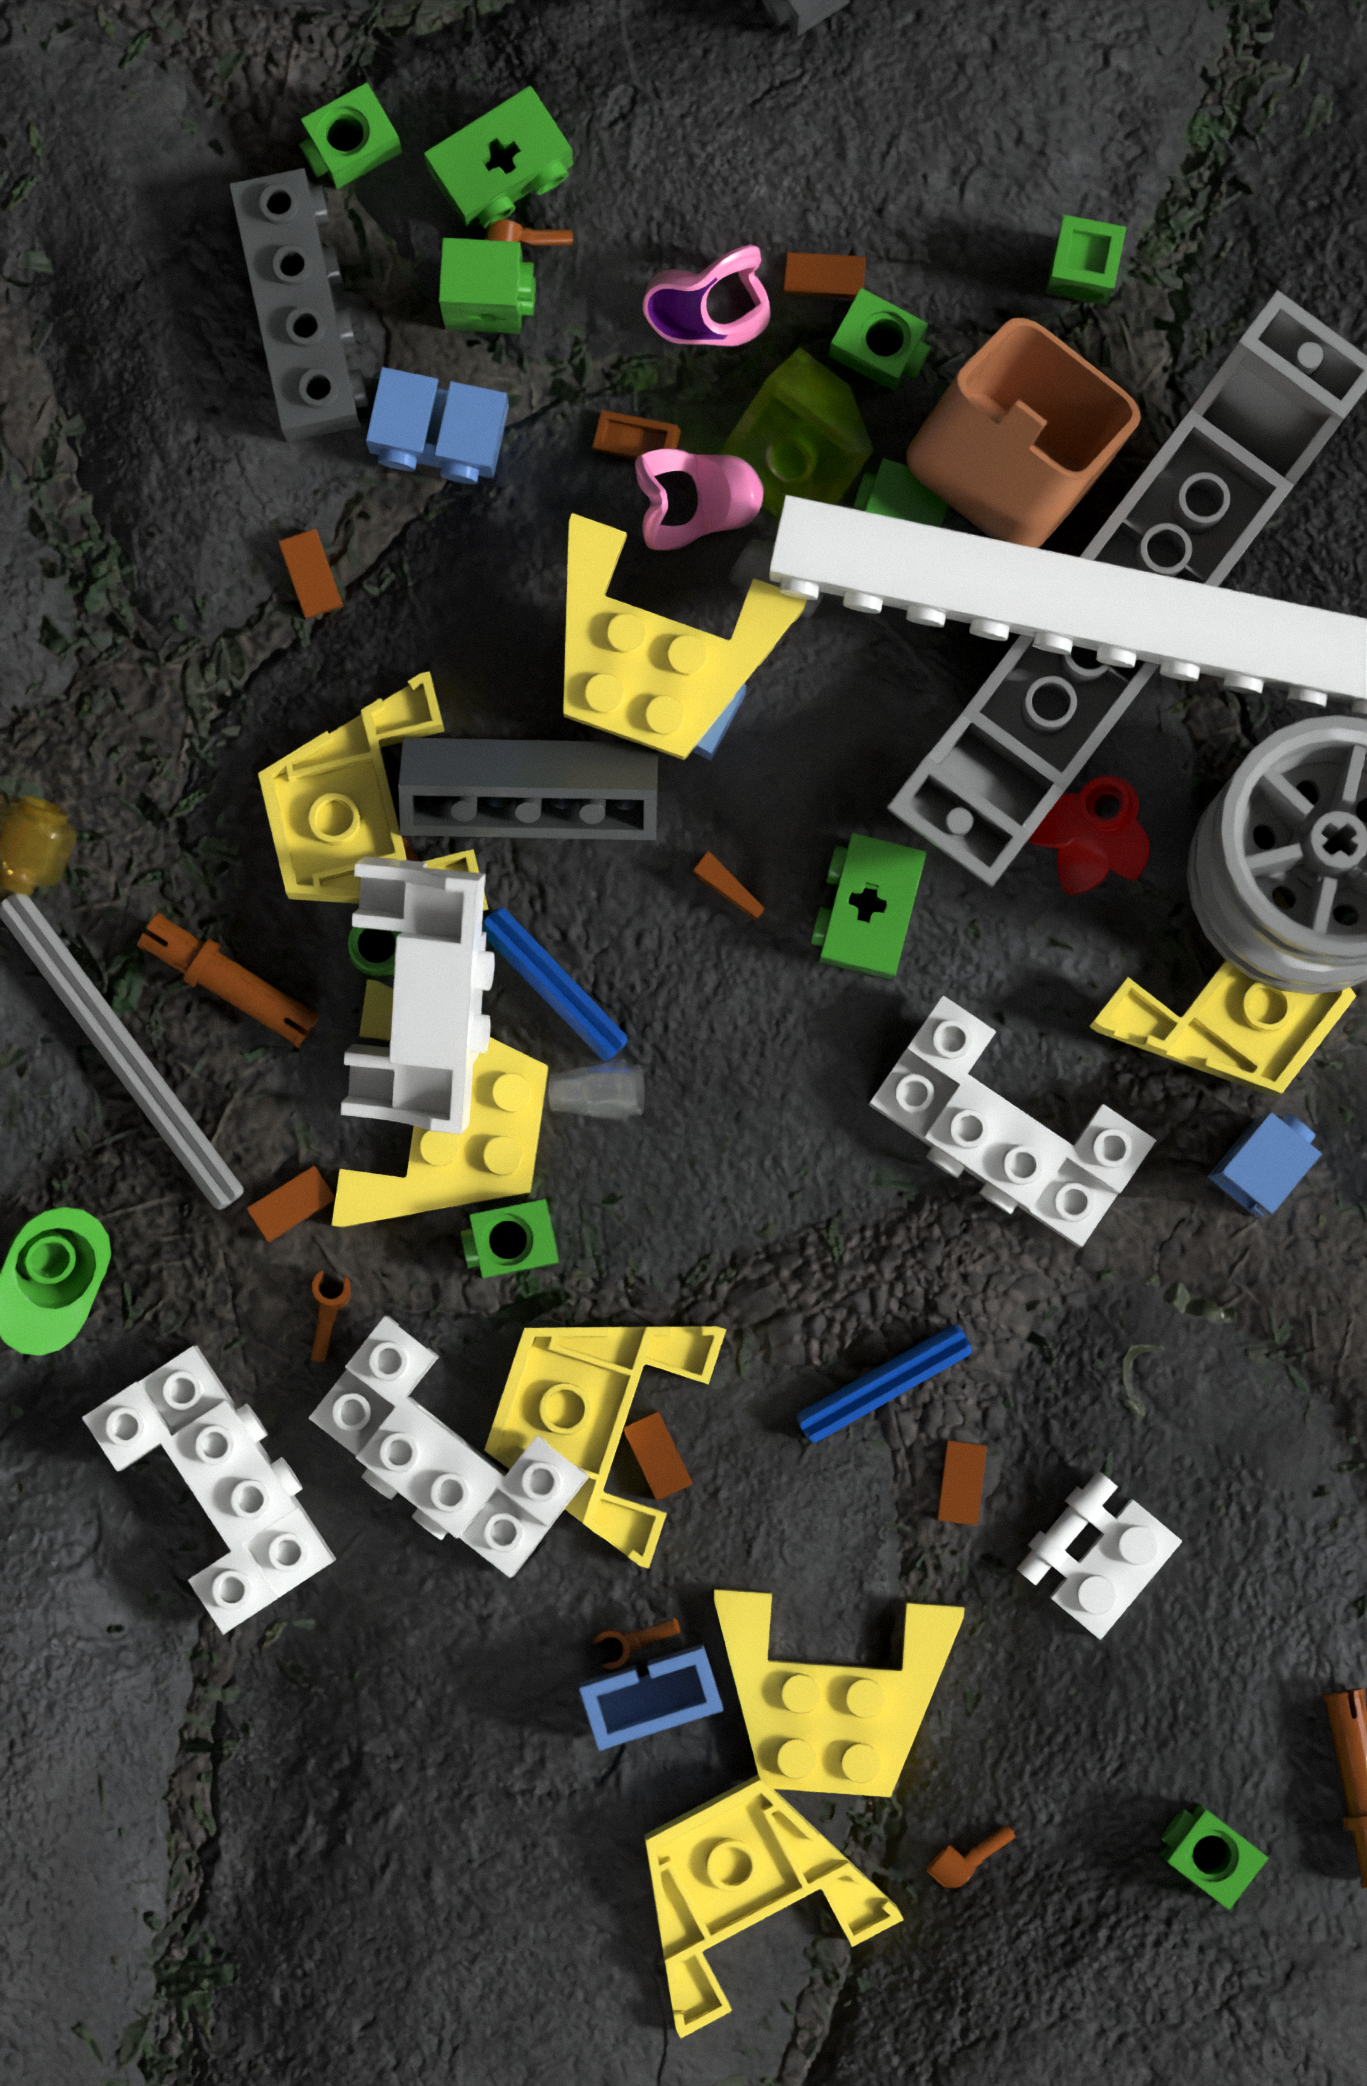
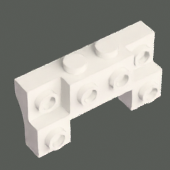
M364 856L355 863L354 876L361 877L359 909L352 914V927L400 931L402 933L397 936L390 1048L353 1044L345 1051L344 1065H350L349 1093L341 1102V1115L389 1120L410 1124L429 1131L462 1134L470 1122L473 1063L478 1058L479 1053H486L491 1028L490 1016L481 1014L483 990L489 991L491 989L495 967L494 953L485 951L486 932H482L485 874L427 868V862Z
M943 995L868 1105L930 1146L932 1149L926 1158L956 1178L965 1170L983 1182L985 1185L979 1194L1008 1214H1011L1016 1206H1018L1078 1248L1083 1247L1116 1196L1122 1192L1148 1154L1156 1139L1104 1104L1098 1107L1073 1145L968 1074L996 1031Z
M384 1316L345 1366L347 1368L346 1371L310 1415L309 1419L356 1455V1459L367 1467L361 1477L368 1484L390 1500L399 1492L418 1507L412 1517L427 1531L441 1540L449 1532L455 1538L463 1540L509 1578L514 1577L591 1475L582 1468L576 1467L549 1445L550 1443L541 1436L535 1437L508 1473L502 1470L413 1398L408 1397L439 1356L401 1329L399 1324L392 1318Z
M197 1346L190 1347L150 1375L133 1383L82 1417L117 1472L122 1471L150 1451L162 1445L231 1550L230 1553L188 1580L222 1634H225L336 1560L295 1497V1494L303 1489L298 1478L283 1457L275 1462L271 1460L259 1442L268 1435L262 1423L247 1403L237 1408Z

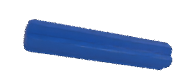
M499 907L482 922V932H486V939L602 1060L608 1061L612 1059L626 1045L628 1041L626 1034L505 908Z
M951 1325L800 1411L796 1416L797 1422L807 1440L811 1443H817L966 1358L972 1352L971 1344L958 1325Z

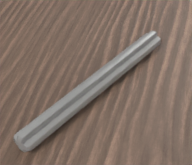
M18 891L4 899L0 903V918L212 1206L221 1210L236 1201L244 1192L242 1185L29 896L22 891Z

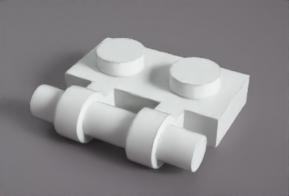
M1097 1471L1083 1489L1076 1486L1066 1498L1065 1502L1069 1506L1046 1534L1039 1531L1028 1544L1032 1549L1031 1552L1016 1569L1034 1585L1038 1584L1052 1566L1059 1571L1065 1578L1049 1597L1101 1640L1182 1543V1540L1133 1499H1130L1118 1515L1113 1517L1102 1505L1118 1486L1100 1471ZM1090 1522L1102 1534L1077 1562L1065 1550Z

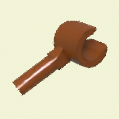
M500 219L489 227L485 240L520 242V244L526 246L572 245L573 231L532 230V228H522L520 224L513 221Z
M322 1270L314 1277L312 1282L313 1296L319 1308L310 1360L325 1363L333 1323L336 1321L337 1311L344 1308L351 1298V1285L348 1277L345 1275L342 1294L335 1299L323 1297L320 1294L324 1280V1271Z
M672 1618L645 1629L634 1630L626 1634L612 1628L605 1629L597 1634L593 1644L609 1637L616 1638L623 1645L622 1655L616 1660H609L601 1664L603 1668L617 1669L624 1665L630 1652L679 1634L680 1626L676 1618Z
M1006 1824L971 1848L964 1857L948 1844L933 1858L926 1870L943 1887H960L969 1880L976 1867L983 1863L984 1859L1012 1841L1016 1836Z

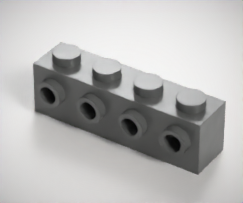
M304 168L231 183L233 203L281 429L286 441L290 442L361 427L357 408L369 406L361 368L350 371L348 368L344 347L356 345L348 307L340 309L335 307L331 286L343 284L335 246L323 248L318 225L330 223L322 185L310 187Z
M403 738L399 775L400 835L656 840L657 750L635 742Z

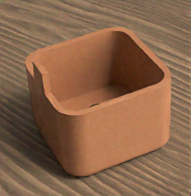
M1013 318L1007 321L960 369L912 439L906 452L907 464L911 473L919 482L991 539L1038 548L1087 495L1138 426L1141 419L1140 410L1126 391L1045 327L1029 319Z

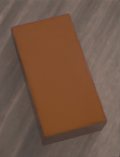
M787 252L784 293L855 300L860 288L864 287L866 256Z
M601 410L592 448L595 451L636 460L638 456L648 451L664 448L677 449L681 430L674 424Z
M313 529L278 541L305 618L309 619L343 607L317 530Z
M708 850L693 870V875L752 919L758 921L765 908Z
M314 1165L246 1209L266 1240L272 1242L335 1201L336 1197Z
M659 1411L623 1428L656 1501L693 1484Z
M947 1440L937 1512L938 1521L978 1526L987 1445Z

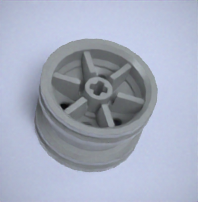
M1340 715L1309 718L1277 730L1250 752L1231 779L1220 790L1200 817L1189 845L1187 882L1192 908L1205 936L1223 958L1249 978L1280 991L1313 995L1343 991L1367 981V823L1361 821L1356 812L1357 805L1361 801L1367 804V719ZM1308 782L1315 787L1317 801L1314 805L1296 790L1298 784ZM1265 827L1270 830L1274 837V844L1271 849H1261L1256 845L1253 838L1255 828ZM1331 840L1336 842L1341 848V851L1333 856L1329 855L1322 847ZM1278 889L1287 900L1293 903V907L1290 909L1278 907L1272 898L1273 890ZM1343 905L1350 907L1356 913V923L1351 926L1341 925L1334 918V909Z

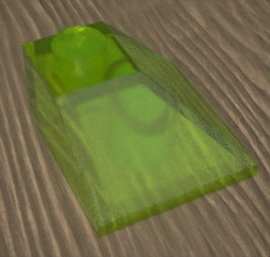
M799 347L766 379L718 455L739 457L753 467L763 485L762 506L781 520L786 495L837 506L874 450L850 386Z

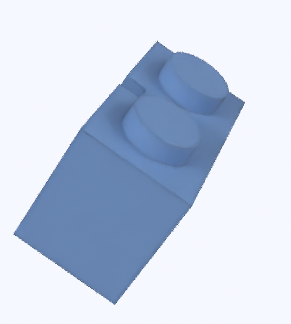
M382 367L366 438L370 453L379 455L378 463L404 471H415L416 463L441 468V477L466 484H477L478 476L493 479L509 408L507 393L452 381L450 382L449 391L437 388L438 378Z
M1270 1112L1255 1118L1207 1177L1255 1217L1270 1215L1276 1211L1322 1153L1310 1144L1316 1135L1304 1123L1288 1112H1285L1282 1117Z
M703 1643L648 1660L647 1666L650 1674L639 1677L636 1665L580 1683L579 1690L599 1751L723 1711V1704Z

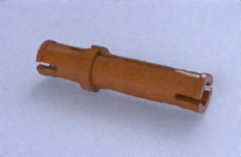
M160 912L150 921L146 927L149 931L147 934L143 933L137 943V947L147 950L185 974L183 981L193 988L199 983L294 1043L293 1045L297 1048H300L311 1032L309 1030L315 1026L321 1015L316 1011L313 1012L220 953L221 945L211 939L204 943L166 919Z
M1364 1688L1342 1690L1340 1693L1332 1692L1325 1694L1323 1699L1327 1706L1348 1815L1342 1817L1345 1831H1352L1361 1876V1888H1367V1708Z

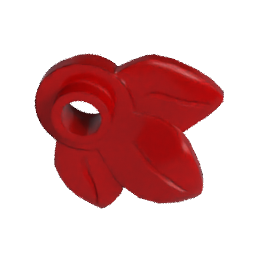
M1110 775L1091 780L1082 788L1079 794H1062L1027 840L1038 846L1059 849L1057 854L1058 876L1062 889L1068 895L1080 894L1094 889L1105 880L1111 869L1125 879L1136 881L1144 870L1150 856L1149 837L1137 821L1140 812L1138 795L1126 780ZM1107 800L1118 801L1120 807L1115 816L1111 818L1098 816L1099 807L1103 802Z

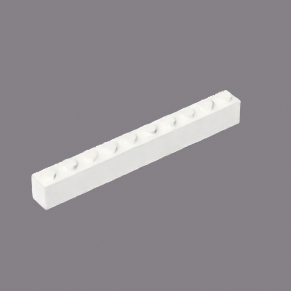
M788 495L785 497L769 570V581L781 583L779 592L785 595L807 600H817L819 591L843 596V606L861 612L879 614L881 613L882 605L908 610L906 619L922 625L944 627L945 619H951L971 624L969 630L971 634L987 639L1006 641L1009 632L1034 637L1033 647L1048 652L1071 654L1072 646L1098 651L1096 660L1109 665L1133 668L1136 659L1161 664L1160 674L1170 678L1198 681L1199 673L1225 678L1223 687L1235 692L1261 695L1264 686L1287 691V701L1300 706L1323 709L1326 706L1327 700L1352 705L1351 715L1367 719V619L803 498Z

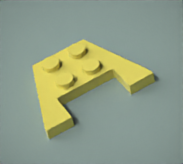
M572 513L568 530L564 717L685 760L735 698L736 693L756 668L762 664L774 649L775 644L805 609L807 599L785 595L779 592L780 587L753 578L732 638L726 640L609 598L605 595L627 534L624 531Z
M430 671L420 673L408 681L409 685L384 701L381 698L363 708L361 715L330 734L328 731L324 732L258 773L284 887L289 899L359 904L361 877L354 876L355 863L364 856L407 860L381 748L401 743L403 738H421L445 732ZM474 849L423 861L427 862V868L480 873ZM484 893L483 911L489 910V909H488V905H487V901H486V897H485V893Z
M1278 889L1273 890L1272 898L1275 904L1280 908L1290 909L1285 900L1286 898ZM1225 960L1182 1017L1177 1016L1128 977L1089 1026L1103 1035L1277 1098L1285 1091L1355 999L1356 995L1351 988L1343 991L1313 995L1280 991L1249 978Z
M367 979L359 1037L391 1042L394 989L376 980ZM490 1037L486 1053H479L478 1058L473 1063L470 1122L466 1130L462 1134L429 1131L414 1126L407 1175L404 1178L340 1169L331 1226L343 1228L531 1193L549 1069L548 1065Z
M718 1326L524 1328L484 1451L508 1469H511L536 1436L544 1438L562 1456L576 1467L582 1468L591 1475L566 1506L565 1510L627 1555L636 1564L649 1569L667 1512L604 1492L605 1483L644 1365L647 1364L709 1385L726 1329Z
M714 1588V1602L758 1774L773 1789L891 1797L963 1621L964 1607L905 1602L900 1669L768 1660L772 1592Z
M759 1774L644 1835L674 2024L680 2038L732 2011L730 2003L707 1962L703 1951L819 1889L823 1891L852 1947L903 1920L896 1904Z

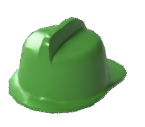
M65 1206L44 1210L21 1225L10 1238L5 1260L0 1270V1337L5 1344L22 1354L41 1356L59 1351L77 1336L88 1317L111 1257L109 1236L97 1218L83 1209Z

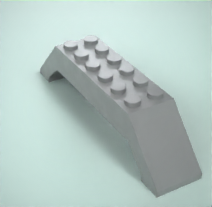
M1277 290L1240 339L1194 406L1079 558L1218 587L1367 389V356ZM1020 635L965 710L932 751L924 758L888 806L887 810L992 888L1160 664L1136 659L1133 668L1113 666L1096 660L1098 652L1096 650L1072 646L1071 654L1053 653L1033 647L1034 637Z

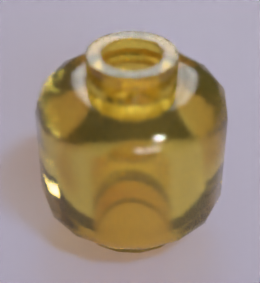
M27 795L22 796L19 803H8L1 807L0 885L16 893L32 895L35 887L48 888L59 884L77 838L75 828L67 821L69 813L65 809L44 799Z

